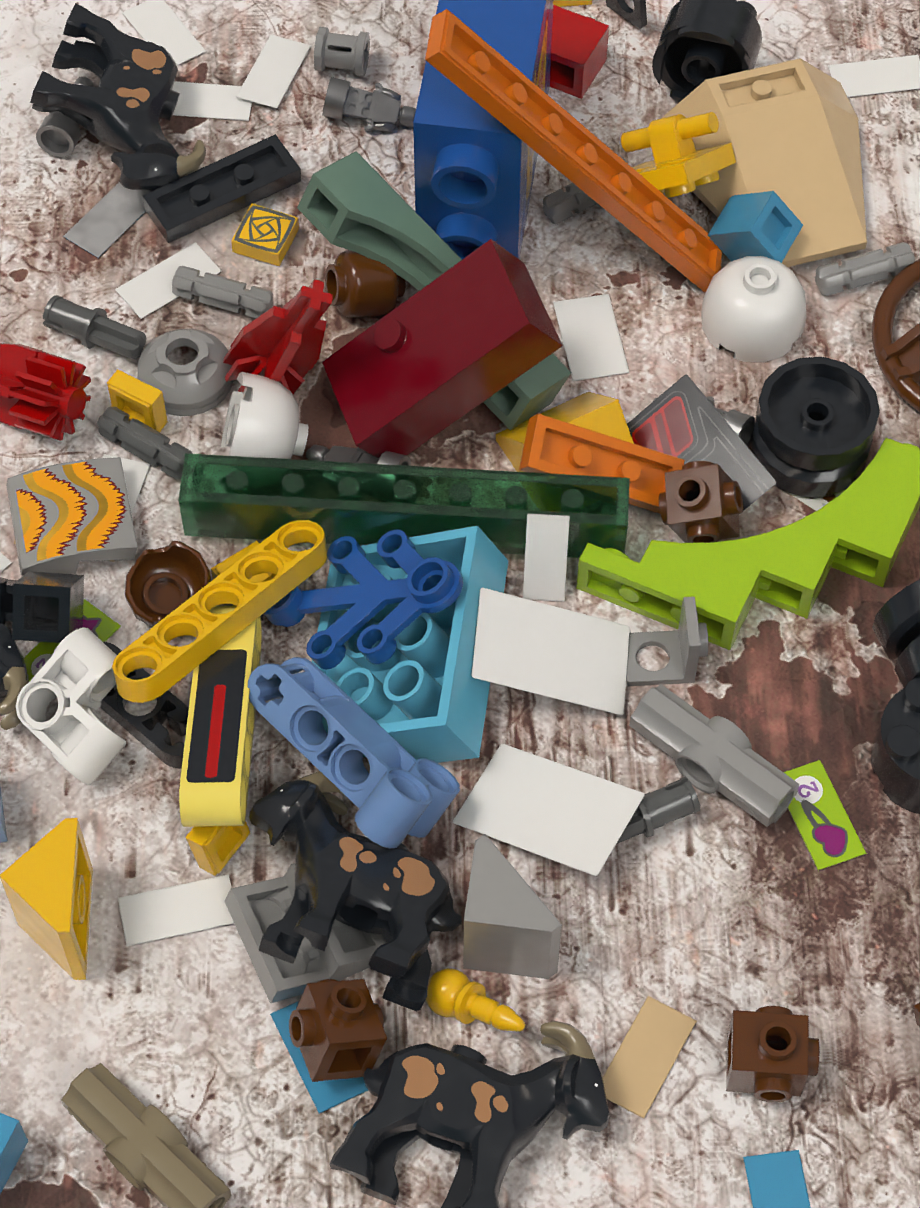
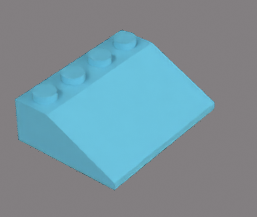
M472 526L409 537L415 545L416 552L423 559L437 557L451 562L462 574L463 587L453 604L440 612L422 613L394 638L397 647L393 656L384 663L372 664L358 650L357 638L366 627L379 624L400 603L388 604L344 643L346 654L340 664L327 670L319 668L416 760L428 759L441 763L479 758L490 689V682L472 677L480 589L487 588L504 593L509 560L479 526ZM377 543L361 546L366 553V559L387 580L407 578L408 575L402 568H391L385 563L377 552ZM330 563L326 588L359 584L350 574L339 573L333 564ZM349 609L321 612L317 632L326 630ZM381 640L376 642L372 648L376 647ZM330 646L325 648L322 653L326 652ZM323 716V727L328 734V723L325 717Z

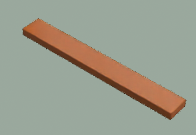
M445 9L433 16L425 60L698 288L706 292L713 276L721 270L722 251L710 239L708 232L452 12Z

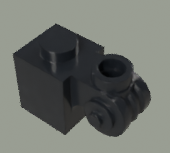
M28 571L18 580H8L0 577V623L6 624V621L13 622L12 640L60 643L67 635L82 628L84 575Z

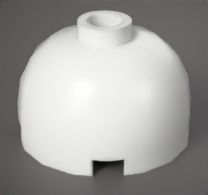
M746 256L734 260L716 273L708 286L702 303V329L710 344L718 350L719 346L722 345L725 349L733 351L734 359L743 362H767L783 357L792 349V343L799 336L801 337L806 322L805 291L793 271L777 260L765 256Z
M241 372L237 380L242 386L246 387L244 392L234 390L232 392L221 441V448L231 447L228 457L230 466L219 463L218 473L219 478L259 483L274 479L284 472L292 455H303L309 427L308 424L299 423V406L291 391L275 380Z

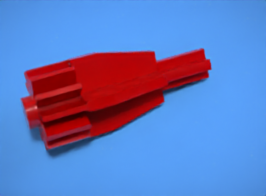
M313 280L309 287L302 286L296 296L282 308L273 306L242 328L223 360V363L232 365L225 376L226 382L237 380L239 373L246 372L275 380L291 391L293 395L305 381L303 379L305 375L314 367L320 357L327 322L320 320V318L333 300V294L323 292L324 282ZM241 385L238 391L244 392L246 386Z
M0 343V422L59 441L63 440L64 433L73 435L75 433L73 420H84L85 415L83 411L86 401L91 399V396L87 395L83 390L91 382V377L83 375L86 366L22 344Z

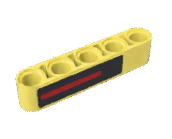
M215 606L209 612L223 614L231 612L237 606ZM261 616L193 670L179 789L180 818L183 827L244 826L256 711L250 702V689L247 687L251 673L260 666L262 643Z

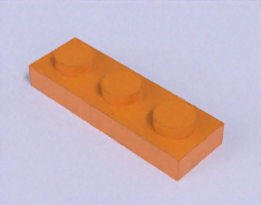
M536 414L529 418L519 470L660 513L659 494L666 492L665 472L682 470L685 460L548 416Z

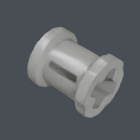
M319 27L314 48L315 71L323 72L326 67L354 70L356 76H365L370 51L369 32L361 31L358 36L330 33L328 27Z

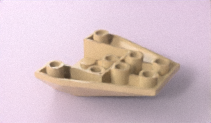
M799 58L706 79L662 117L682 114L685 118L709 112L716 114L719 122L718 131L694 137L695 150L732 143L736 163L719 170V180L696 186V190L693 193L719 217L729 198L734 195L774 191L803 224L782 261V264L786 267L866 248L867 235L858 117L841 83Z

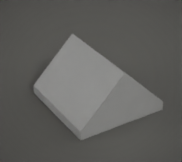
M484 834L475 840L464 915L463 968L549 979L558 972L562 924L487 835Z

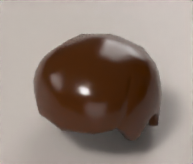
M172 541L168 546L158 549H146L137 558L135 565L131 567L126 575V601L136 619L153 627L210 583V571L201 553L180 541Z

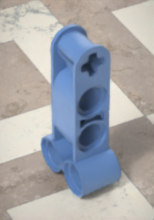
M294 657L284 661L281 665L267 663L258 666L251 673L247 688L250 689L249 699L254 708L359 808L355 814V822L358 828L366 837L378 845L386 848H397L407 834L418 838L426 837L460 792L459 783L447 769L432 760H416L308 659ZM323 716L325 717L328 723V734L323 727ZM363 754L369 761L370 773L364 767Z

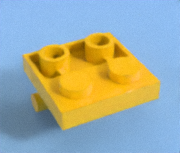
M713 112L685 118L682 114L651 121L648 127L624 132L621 135V145L627 153L651 147L654 160L641 163L632 168L661 193H665L667 198L690 193L696 190V186L719 180L718 171L736 163L732 143L695 150L694 137L718 131V118Z

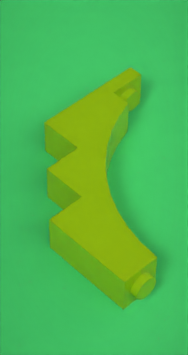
M885 438L874 459L862 474L838 497L814 513L792 524L767 533L742 539L711 543H678L651 540L640 563L631 560L619 550L613 548L603 549L587 543L579 558L576 589L675 629L679 628L683 597H695L698 623H706L708 642L727 650H731L755 598L807 619L831 567L880 587L884 586L920 507V448L912 444H902Z

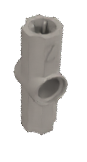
M662 684L655 688L652 687L642 697L637 708L630 716L629 726L674 758L679 772L683 777L686 776L694 787L708 794L715 793L716 790L766 827L779 820L798 792L799 783L754 752L748 737L737 725L720 716H714L711 719L707 718Z

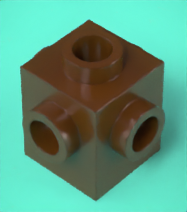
M693 461L684 464L682 470L665 472L666 492L659 494L661 519L685 543H711L722 539L740 537L739 514L743 511L741 488L736 480L733 481L719 464L709 461Z
M325 979L317 983H307L296 1010L292 1011L289 1019L291 1041L295 1047H300L312 1082L364 1077L363 1075L367 1068L373 1069L387 1040L381 1008L377 1003H373L364 979L342 981Z
M765 1006L758 1008L755 1012L733 1010L727 1032L726 1091L754 1093L756 1099L765 1102H784L790 1100L792 1096L801 1097L808 1076H817L819 1068V1039L809 1038V1015H795L790 1009L780 1006Z

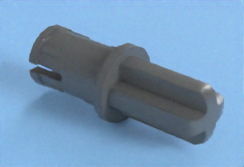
M54 295L50 298L44 309L43 319L45 321L43 325L45 327L81 340L82 345L90 349L95 345H99L133 359L139 358L143 352L147 339L145 333L107 318V312L102 308L92 310L75 304L59 295Z
M685 776L663 788L644 794L642 801L617 844L642 833L647 838L654 835V829L676 819L699 812L700 803L697 794L687 777Z

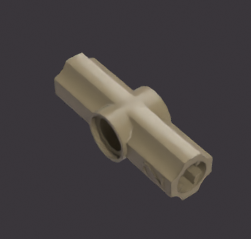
M102 1063L92 1068H86L70 1083L68 1091L61 1099L63 1106L88 1133H91L104 1146L103 1151L107 1158L134 1187L140 1191L146 1188L165 1208H223L232 1195L224 1181L217 1177L204 1162L187 1148L188 1143L185 1137L165 1114L151 1104L146 1108Z

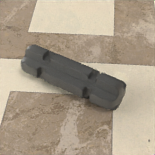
M108 407L104 414L99 417L97 425L100 435L114 443L122 441L120 447L154 467H158L160 464L163 465L161 471L171 477L182 479L191 470L194 464L191 450L176 442L170 445V438L137 419L129 421L130 415L119 408Z

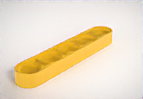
M296 520L281 526L122 650L115 657L112 665L119 695L125 700L137 703L152 701L163 695L320 569L327 560V546L323 528L309 520ZM298 543L314 544L312 548L304 551L288 550L290 546ZM261 573L276 575L273 579L265 582H252L249 580L252 576ZM221 604L237 606L231 612L223 614L209 612L213 607ZM184 635L196 637L195 641L188 645L172 646L168 644L176 637ZM151 668L155 670L147 678L139 680L127 678V675L136 669Z

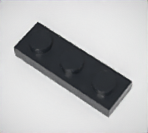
M275 134L142 195L143 205L165 240L170 243L251 205V203L254 204L301 182V168Z

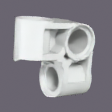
M82 627L67 635L59 643L51 658L31 681L22 688L17 696L16 711L22 724L51 751V754L60 765L81 782L92 785L125 747L126 740L118 736L101 720L102 716L97 712V709L102 705L100 703L102 699L116 685L112 665L117 655L89 628ZM58 698L57 712L54 717L47 721L46 709L53 699Z

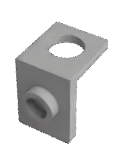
M683 597L678 630L629 633L626 675L628 686L695 683L699 657L708 656L706 623H698L695 597ZM646 646H658L668 654L669 663L661 670L649 671L639 665L636 655L640 649Z

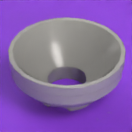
M187 328L168 331L153 339L145 347L138 361L137 379L163 392L166 414L193 416L205 413L225 399L233 384V381L226 382L225 380L226 374L232 367V365L223 363L228 349L222 341L203 330ZM181 346L191 347L198 352L196 359L185 365L174 364L167 357L173 349Z

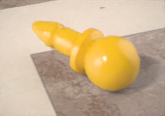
M447 968L437 971L429 978L426 1002L429 1008L437 1015L456 1017L458 1021L464 1024H469L477 1019L488 1025L492 1024L494 1028L502 1031L520 1032L524 1030V1020L512 1008L504 1004L500 1005L499 1002L486 997L485 987L478 982H471L463 972Z

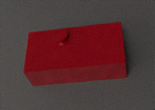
M490 239L322 361V364L355 445L377 458H380L385 451L407 456L563 345L525 264Z

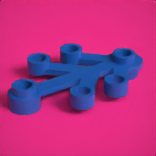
M394 529L388 531L379 539L377 552L389 567L402 568L408 576L405 579L387 580L366 559V553L356 539L351 536H343L336 539L330 545L327 557L339 573L350 574L359 584L302 591L297 586L263 614L274 625L291 627L298 624L305 614L349 609L326 630L314 634L307 643L306 652L319 668L327 670L336 667L344 659L346 654L344 643L385 606L400 603L379 624L366 627L357 638V648L372 664H381L389 660L395 653L397 644L394 638L422 613L440 612L455 602L463 587V577L457 567L451 562L437 557L423 559L416 552L415 545L402 530ZM381 640L376 647L372 648L376 642ZM330 646L326 652L322 653L325 648Z

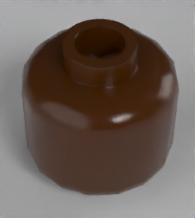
M351 250L341 252L335 259L334 264L328 265L326 269L325 292L333 294L331 306H336L338 311L346 318L385 316L394 309L397 298L403 297L405 293V279L397 275L385 264Z

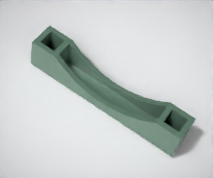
M357 151L313 173L297 207L332 245L357 252L367 258L385 264L418 291L462 260ZM552 353L484 401V404L509 430H512L549 406L571 372Z

